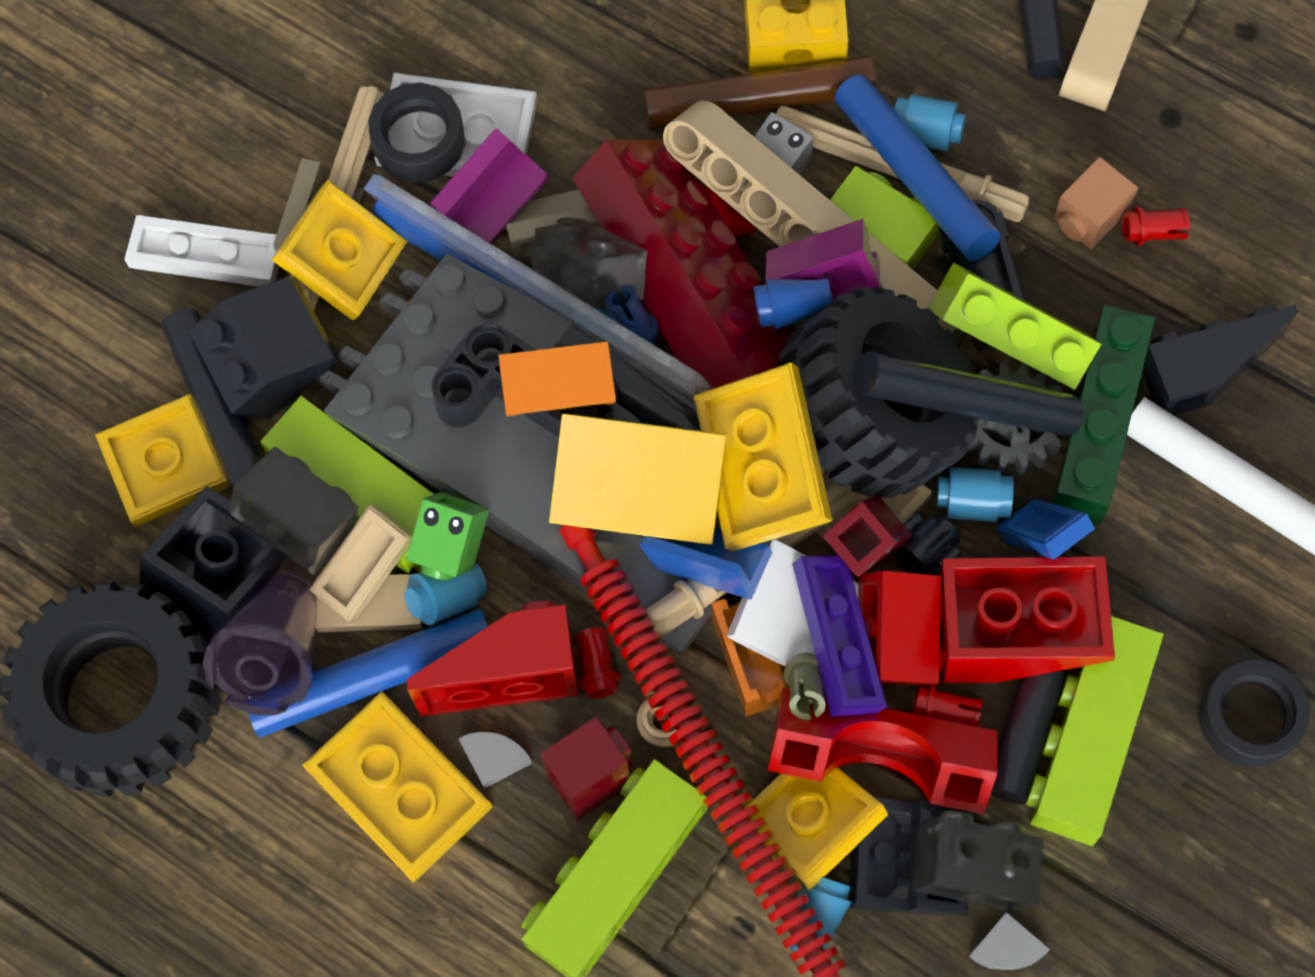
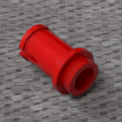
M1135 206L1132 211L1124 212L1123 238L1126 242H1133L1135 246H1143L1145 241L1187 240L1189 236L1188 231L1182 230H1190V218L1186 208L1144 211L1142 206Z
M595 627L582 630L580 634L576 633L574 635V642L577 645L583 678L579 680V688L586 691L587 698L602 699L618 692L617 684L621 681V674L614 671L607 629Z
M935 684L928 685L927 688L918 686L914 695L911 714L978 727L981 712L977 711L982 709V699H973L936 690Z

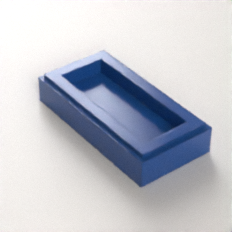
M1038 499L1030 501L996 528L1005 544L1053 560L1095 529L1087 513Z

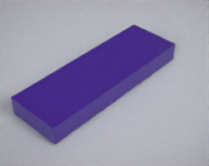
M839 555L801 556L792 563L831 717L878 713L886 708L887 705L851 570Z

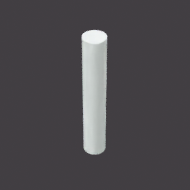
M1146 397L1143 398L1131 416L1127 432L1129 437L1315 555L1314 504Z

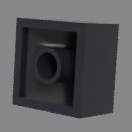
M291 276L222 300L189 330L231 414L271 419L340 360L297 279Z
M206 486L141 555L139 584L144 585L151 594L160 592L171 599L180 611H184L195 626L225 645L257 609L291 549L292 541Z

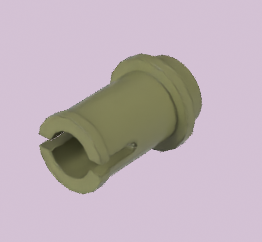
M807 652L799 653L792 657L785 665L784 679L790 687L789 706L791 712L800 719L809 720L811 719L810 705L814 704V713L818 717L824 712L826 703L816 655Z

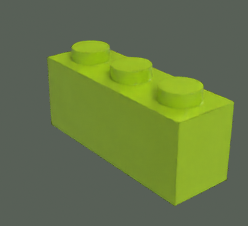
M954 262L928 307L943 321L1074 390L1101 346L1099 342L1083 331Z

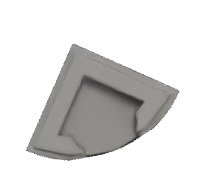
M477 732L458 738L484 789L532 764L524 749L506 736L491 732Z
M1006 912L969 957L987 968L1014 970L1031 966L1039 961L1050 949Z

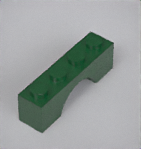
M1104 305L1092 337L1101 346L1084 374L1080 395L1084 409L1083 420L1076 433L1069 437L1051 501L1052 504L1087 513L1092 524L1100 526L1111 503L1155 320L1151 316Z

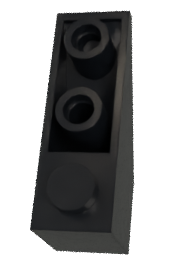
M1293 305L1278 310L1275 306H1266L1253 311L1245 319L1230 323L1227 319H1218L1203 325L1194 333L1180 336L1178 332H1170L1152 340L1148 345L1142 373L1153 402L1172 415L1209 406L1286 333L1298 312L1296 306Z

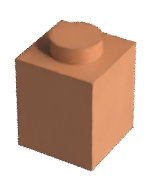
M1099 157L1060 196L1054 220L1058 222L1060 229L1067 237L1074 241L1083 242L1092 250L1123 218L1124 212L1130 211L1139 187Z

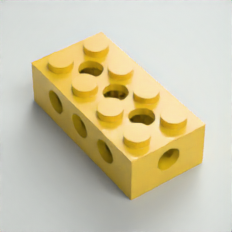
M744 0L749 74L847 58L848 31L845 0Z

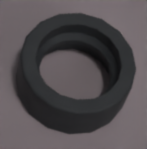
M422 82L402 84L387 91L374 105L368 120L371 144L382 168L398 179L414 183L432 181L448 173L460 160L466 144L461 111L452 96L438 86ZM427 112L436 114L443 119L446 125L445 137L436 147L426 152L413 154L401 152L393 148L389 141V129L399 118L409 113Z
M1254 658L1236 661L1216 675L1201 697L1198 718L1202 734L1215 753L1232 764L1254 768L1274 764L1288 755L1299 744L1308 730L1310 706L1306 691L1294 674L1275 662ZM1254 683L1262 685L1273 692L1282 703L1286 714L1284 728L1279 736L1267 743L1252 744L1234 735L1224 722L1222 715L1223 699L1229 690L1239 684Z

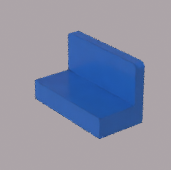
M715 528L712 545L667 538L657 539L651 536H643L640 542V547L656 570L696 581L752 600L772 555L770 547L764 542L733 552L725 549L722 531L718 528Z

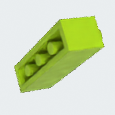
M302 396L296 400L260 441L269 457V460L266 462L267 467L286 483H290L295 478L308 488L305 495L323 511L329 513L334 508L348 518L344 524L350 531L369 505H377L413 534L422 499L434 495ZM408 547L396 566L406 573H409L412 568L422 572V565L406 560L409 551Z
M1111 616L1115 649L1114 661L1080 667L1077 677L1067 675L1058 701V705L1067 708L1061 727L1054 724L1051 725L1042 755L1051 759L1045 777L1038 774L1035 775L1028 800L1025 804L1035 808L1030 821L1031 825L1089 846H1093L1102 835L1164 635L1163 633Z
M655 759L646 771L638 767L632 773L620 793L625 797L622 804L613 815L608 811L602 814L588 835V838L593 841L581 859L573 855L566 862L555 880V883L560 886L548 904L540 900L532 908L522 924V928L527 931L522 938L525 946L566 977L587 976L708 809L703 802L707 798L706 795L700 796L696 788Z

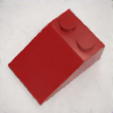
M1105 556L1057 557L1054 560L1047 557L942 559L939 576H941L943 604L942 618L940 619L941 646L944 653L942 667L943 683H998L1114 661L1115 649Z
M535 601L525 604L522 611L508 613L406 679L407 690L420 716L579 696L572 634L566 606H555V603L552 601Z

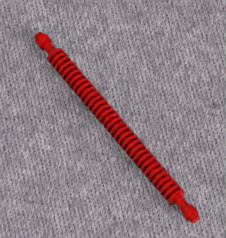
M561 524L562 527L559 529V533L570 551L575 550L587 570L580 578V582L584 588L589 587L586 591L591 600L596 599L593 602L595 609L598 612L603 611L600 614L603 623H610L607 626L609 634L611 636L617 635L613 639L617 648L624 647L620 651L623 659H631L627 663L628 668L631 672L638 671L634 675L637 684L647 682L641 687V691L644 696L653 695L648 699V704L651 709L662 706L654 713L658 721L669 718L661 725L665 734L676 730V732L668 737L671 745L675 746L683 742L675 752L679 758L690 755V757L682 762L685 770L688 771L697 767L689 775L691 781L697 783L704 779V782L696 787V790L700 796L711 792V795L703 800L707 808L718 804L719 807L710 813L714 821L725 817L726 820L717 826L720 833L722 834L732 829L733 833L724 838L728 846L739 842L740 846L731 851L734 858L738 859L744 855L747 856L745 860L739 863V867L742 872L753 867L754 872L746 876L749 885L760 880L762 884L753 889L756 897L768 894L769 897L760 902L763 910L775 906L776 910L767 915L771 923L782 919L784 922L775 928L778 936L789 931L791 936L782 941L785 949L795 944L798 947L796 951L789 954L792 962L802 957L804 958L805 963L796 968L797 971L802 975L810 970L813 974L811 977H840L837 972L846 967L844 960L841 959L832 964L830 958L839 954L836 946L826 951L824 950L823 945L832 940L830 935L826 933L817 937L815 934L824 928L822 921L818 920L810 925L808 920L817 915L814 907L805 911L801 909L802 906L810 902L808 896L804 894L795 898L794 894L802 889L799 881L788 886L787 881L792 879L795 873L792 868L782 873L779 870L788 863L786 857L783 855L774 860L772 856L781 851L778 843L768 847L765 845V843L774 838L770 830L759 834L758 831L767 825L763 817L754 821L751 820L760 811L756 804L747 808L744 807V805L752 800L749 792L737 795L738 792L745 788L742 779L730 782V780L738 775L735 767L723 770L724 767L731 763L729 756L725 754L716 758L724 750L721 742L709 745V743L717 738L713 729L702 733L710 723L707 717L695 720L703 713V710L699 704L689 707L696 701L693 692L683 694L689 689L686 680L676 682L682 677V673L679 668L670 669L675 665L672 655L663 657L669 650L665 643L658 644L662 640L659 632H651L655 628L652 620H644L648 613L645 607H638L641 604V600L638 595H632L634 592L632 584L625 583L628 580L625 572L618 571L621 568L618 559L605 560L594 541L597 536L594 529Z

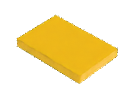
M788 363L694 395L701 431L727 434L717 507L725 549L732 552L832 521L798 366Z
M564 413L562 414L549 523L712 545L727 434Z
M382 691L302 765L413 883L493 808L492 804Z

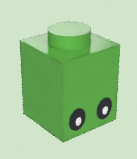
M443 492L423 498L406 560L422 565L421 571L424 574L440 580H452L453 577L472 570L486 525L489 508Z

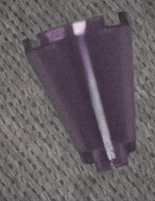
M293 574L273 576L210 640L203 660L206 681L212 689H214L216 684L226 693L228 697L225 702L234 708L254 715H278L286 712L288 706L298 701L300 704L306 698L313 680L316 596L309 590L311 585L303 578Z

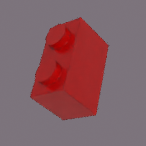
M879 571L859 576L858 600L880 683L903 686L939 684V673L944 662V653L940 645V619L943 612L941 576Z

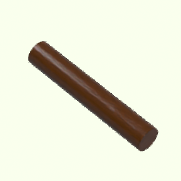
M868 55L644 90L649 129L666 127L695 102L702 100L715 104L730 117L777 110L781 106L796 107L835 101V94L840 85L855 75H865L876 88L873 61L871 56Z

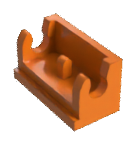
M608 341L499 355L506 417L517 416V414L616 403Z
M726 599L711 603V620L745 717L777 707L782 688L790 689L784 679L785 667L726 637L740 603L730 605Z

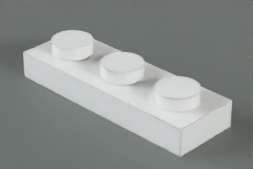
M136 215L124 259L128 267L133 269L259 287L276 281L279 265L271 260L276 253L273 247L276 238L275 234Z

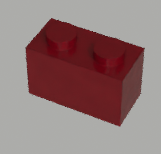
M594 717L540 753L548 779L576 821H579L621 793L623 786L630 777L628 769L633 766L628 756L631 754V751L614 725L605 730L597 717Z

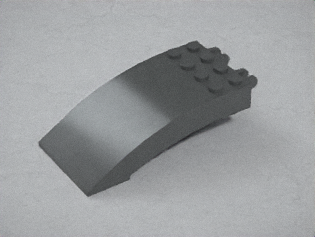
M447 253L428 278L405 268L398 279L404 288L413 293L414 296L407 302L387 292L379 301L382 308L396 319L367 356L349 346L342 348L338 354L340 360L347 368L354 371L348 380L329 370L320 376L318 380L322 386L335 395L324 412L435 494L443 492L489 508L486 521L487 527L544 564L588 596L586 591L589 587L584 588L580 582V578L587 570L575 550L570 551L559 533V529L562 527L561 524L549 523L559 438L524 414L506 417L505 403L497 396L493 398L479 418L472 424L464 427H453L444 423L438 416L431 390L432 380L436 372L466 334L477 325L483 323L497 324L536 350L554 348L572 322ZM589 334L590 336H592L593 338H595L597 341L602 342V341L599 340L598 338H596V337H594L593 335ZM609 346L611 351L697 411L696 405ZM488 348L482 350L477 355V358L484 362H491L497 360L502 353L497 349ZM456 388L449 391L445 399L452 403H459L465 401L471 393L465 389ZM580 406L566 408L562 414L587 416L589 411ZM717 511L715 528L721 529ZM594 529L597 533L594 541L605 560L618 559L621 565L618 571L625 572L628 577L625 583L632 584L634 588L632 595H638L641 600V604L638 607L649 608L674 591L673 585L678 580L688 581L687 579L656 570L640 547L642 537L636 534ZM725 594L718 598L716 601L722 600ZM711 604L703 609L704 615L701 618H689L661 637L662 640L660 642L665 643L667 647L683 655L711 616Z

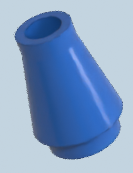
M827 278L819 280L765 279L766 284L753 287L761 328L774 326L775 331L818 313L832 302Z

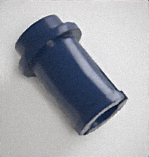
M620 286L627 300L625 303L620 299L616 289H613L607 295L605 303L620 327L619 337L624 345L634 350L649 348L658 338L659 324L657 319L646 312L639 299L638 292L633 286Z

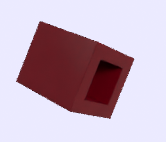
M879 495L861 501L823 535L857 577L875 569L913 536Z

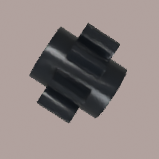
M916 512L904 523V526L913 536L895 551L898 561L909 573L927 574L931 571L934 575L939 576L942 559L958 558L961 555V552L956 548L960 542V537L955 527L943 516L932 514L924 521Z

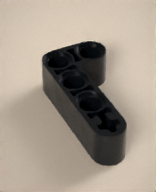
M483 323L472 328L436 372L432 380L431 390L438 416L448 425L464 427L478 419L495 396L504 401L499 358L491 362L481 361L477 358V355L482 350L494 348L502 354L535 351L536 349L505 328L494 323ZM456 388H462L471 393L465 401L459 403H452L445 399L446 394ZM617 403L582 406L589 411L587 416L640 423L632 413ZM565 409L524 414L558 438L560 437L562 412Z

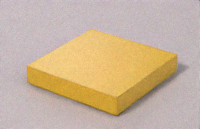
M327 180L317 191L271 260L353 321L361 314L406 245L407 240Z
M190 394L95 434L129 520L134 527H138L190 504L206 486L216 492L230 487Z
M838 767L832 770L822 782L781 773L745 807L756 804L760 812L752 817L751 820L754 821L763 817L767 825L758 831L759 834L770 830L774 836L765 845L768 847L778 843L781 851L772 856L775 860L784 855L788 863L782 868L785 870L792 868L795 873L794 878L808 891L822 877L824 878L888 815L884 806Z

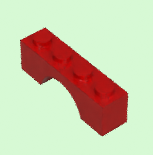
M782 688L772 728L767 771L822 782L832 770L845 764H879L897 770L913 780L922 789L930 804L980 814L985 813L998 773L996 730L887 708L874 714L831 717L826 696H824L826 703L824 712L816 717L814 704L812 703L810 705L811 719L805 720L794 716L789 706L790 689Z

